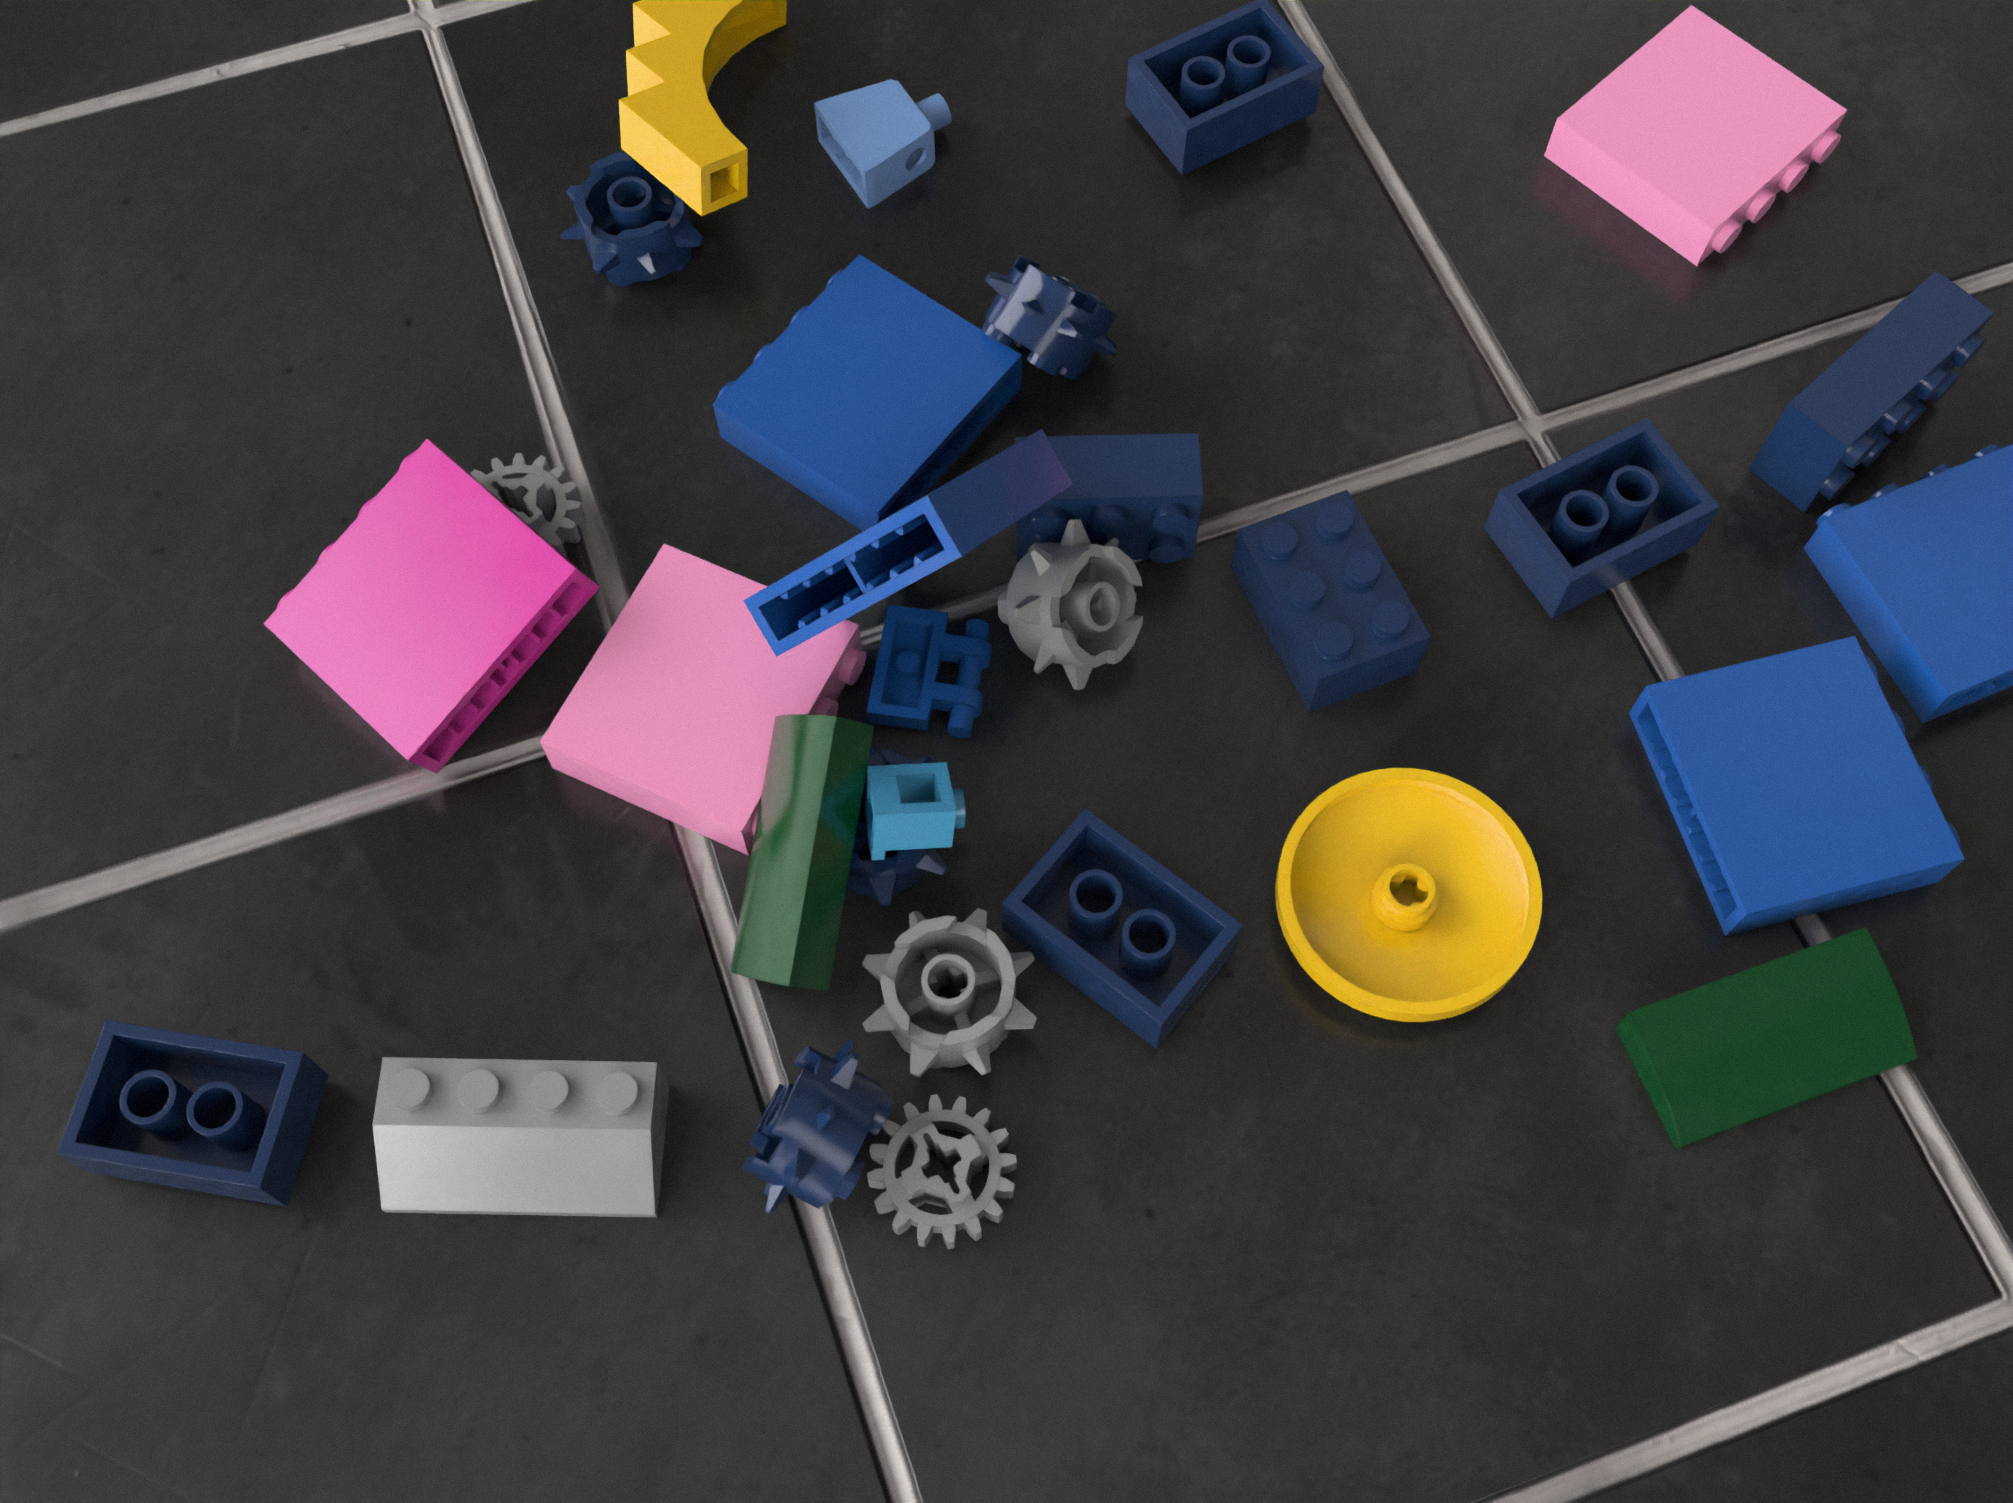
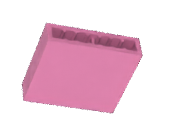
M1691 5L1557 118L1544 156L1691 263L1698 266L1714 250L1720 254L1726 251L1742 230V225L1747 220L1753 223L1760 220L1771 207L1776 194L1780 190L1786 193L1793 190L1804 177L1809 164L1813 160L1820 164L1833 152L1841 139V135L1836 131L1847 109Z
M664 543L540 741L541 746L553 769L749 856L753 846L775 717L790 714L837 715L838 702L836 700L845 684L851 686L855 684L866 661V652L862 650L859 625L845 619L776 657L743 601L767 586Z

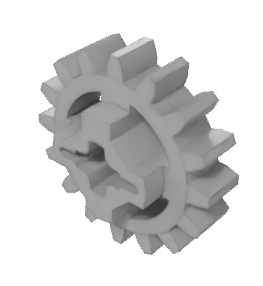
M516 453L510 466L504 467L503 463L496 457L491 459L493 469L491 473L486 475L476 469L471 472L472 476L566 558L567 555L563 543L565 541L579 543L581 536L576 524L586 522V516L581 505L583 500L576 482H570L566 469L562 465L550 470L546 457L541 455L532 465H526L522 453Z
M938 1094L931 1095L929 1111L921 1114L910 1102L904 1105L905 1124L900 1126L893 1121L886 1120L883 1125L884 1134L890 1141L889 1144H871L870 1147L871 1159L883 1165V1168L874 1169L867 1173L869 1186L876 1189H886L874 1201L878 1213L884 1214L896 1210L897 1214L892 1223L893 1231L897 1235H901L911 1225L917 1227L918 1245L921 1247L927 1246L933 1233L943 1234V1240L947 1249L955 1248L956 1232L963 1229L975 1241L981 1239L982 1232L979 1220L985 1216L989 1220L999 1223L1003 1219V1210L995 1201L996 1197L1013 1198L1015 1193V1184L1007 1178L1001 1177L1002 1174H1008L1017 1169L1016 1155L1009 1153L999 1154V1151L1009 1142V1133L1006 1128L989 1133L987 1129L991 1122V1111L984 1108L973 1118L968 1116L966 1098L959 1096L955 1101L952 1110H943ZM937 1130H954L966 1136L956 1139L939 1134ZM912 1143L915 1150L912 1166L901 1171L902 1176L897 1178L896 1174L900 1157L906 1147ZM929 1150L933 1152L936 1160H941L944 1166H953L956 1194L949 1183H944L939 1175L932 1176ZM988 1164L989 1175L986 1185L980 1196L974 1201L969 1188L972 1176L983 1171L982 1166ZM924 1203H930L946 1208L949 1214H931L917 1207Z

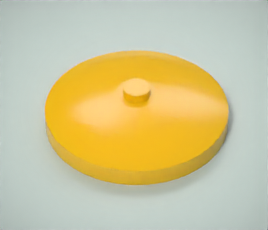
M1386 768L1373 770L1347 778L1327 789L1305 808L1294 823L1283 846L1276 874L1275 899L1279 923L1291 952L1302 968L1320 987L1339 1001L1366 1014L1387 1020L1402 1022L1442 1020L1458 1016L1487 1002L1503 989L1525 961L1534 944L1542 914V888L1537 863L1529 844L1514 821L1500 806L1476 788L1450 776L1423 769Z

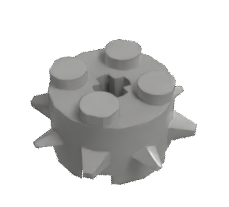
M1080 519L1069 520L1061 542L1034 543L1025 556L1017 563L1008 588L1000 594L998 599V616L1003 623L1009 625L1010 633L1020 651L1033 661H1036L1033 668L1034 672L1037 674L1041 673L1051 663L1062 664L1073 689L1076 690L1085 688L1092 668L1105 663L1116 664L1125 657L1134 646L1143 622V616L1134 615L1135 603L1137 602V593L1134 592V586H1142V579L1133 560L1118 548L1119 540L1115 537L1104 546L1091 544Z
M977 908L964 922H957V917L948 915L926 919L919 911H913L909 914L910 929L897 938L892 953L866 955L862 965L880 981L884 1004L862 1023L866 1032L890 1030L903 1050L910 1054V1074L920 1078L930 1067L933 1069L941 1067L954 1068L971 1064L981 1075H985L991 1071L990 1053L996 1050L1001 1042L1007 1038L1010 1030L1033 1029L1037 1017L1016 999V977L1035 961L1031 952L1010 953L996 933L987 928V911ZM949 986L954 994L960 993V995L955 998L946 999L944 996L939 997L938 990Z

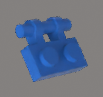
M888 604L866 711L868 723L929 731L932 710L934 709L946 711L950 714L947 727L949 735L957 738L970 737L974 718L979 717L982 711L984 696L979 691L982 670L987 669L990 665L992 646L987 642L990 625L983 620L971 619L966 623L964 636L947 634L949 624L948 612ZM942 661L954 662L958 665L955 685L938 682Z

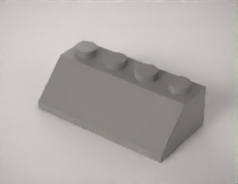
M383 1057L372 1124L381 1209L385 1213L657 1218L670 1084L657 1062Z

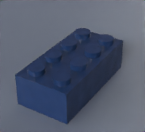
M1936 270L1789 402L1749 469L1803 512L1821 496H1824L1829 501L1833 500L1854 477L1855 473L1850 469H1854L1859 463L1867 468L1891 442L1887 435L1892 434L1895 430L1901 435L1905 433L1925 411L1926 406L1922 404L1924 401L1931 398L1938 402L1961 377V374L1954 368L1956 365L1963 368L1985 344L1987 339L1979 333L1995 312Z

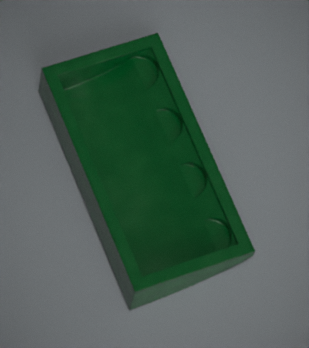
M790 714L775 717L730 972L790 987L822 991L829 990L874 726L829 715Z
M1866 927L1630 1011L1615 1027L1676 1150L1906 1065L1917 1059L1913 1037L1899 995L1880 952Z

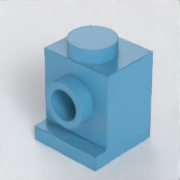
M947 762L867 766L864 817L871 860H885L886 851L952 847L954 829L964 828L965 800L962 789H952Z

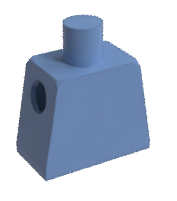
M892 79L814 103L818 141L868 209L932 168L935 163L934 131L951 124L952 121L949 107L939 93L915 103L899 81Z

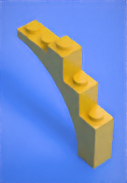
M640 0L633 3L635 47L626 50L628 96L619 99L621 149L701 216L747 198L748 148L724 126L709 102L707 93L716 74L734 54L756 38L786 25L787 0Z

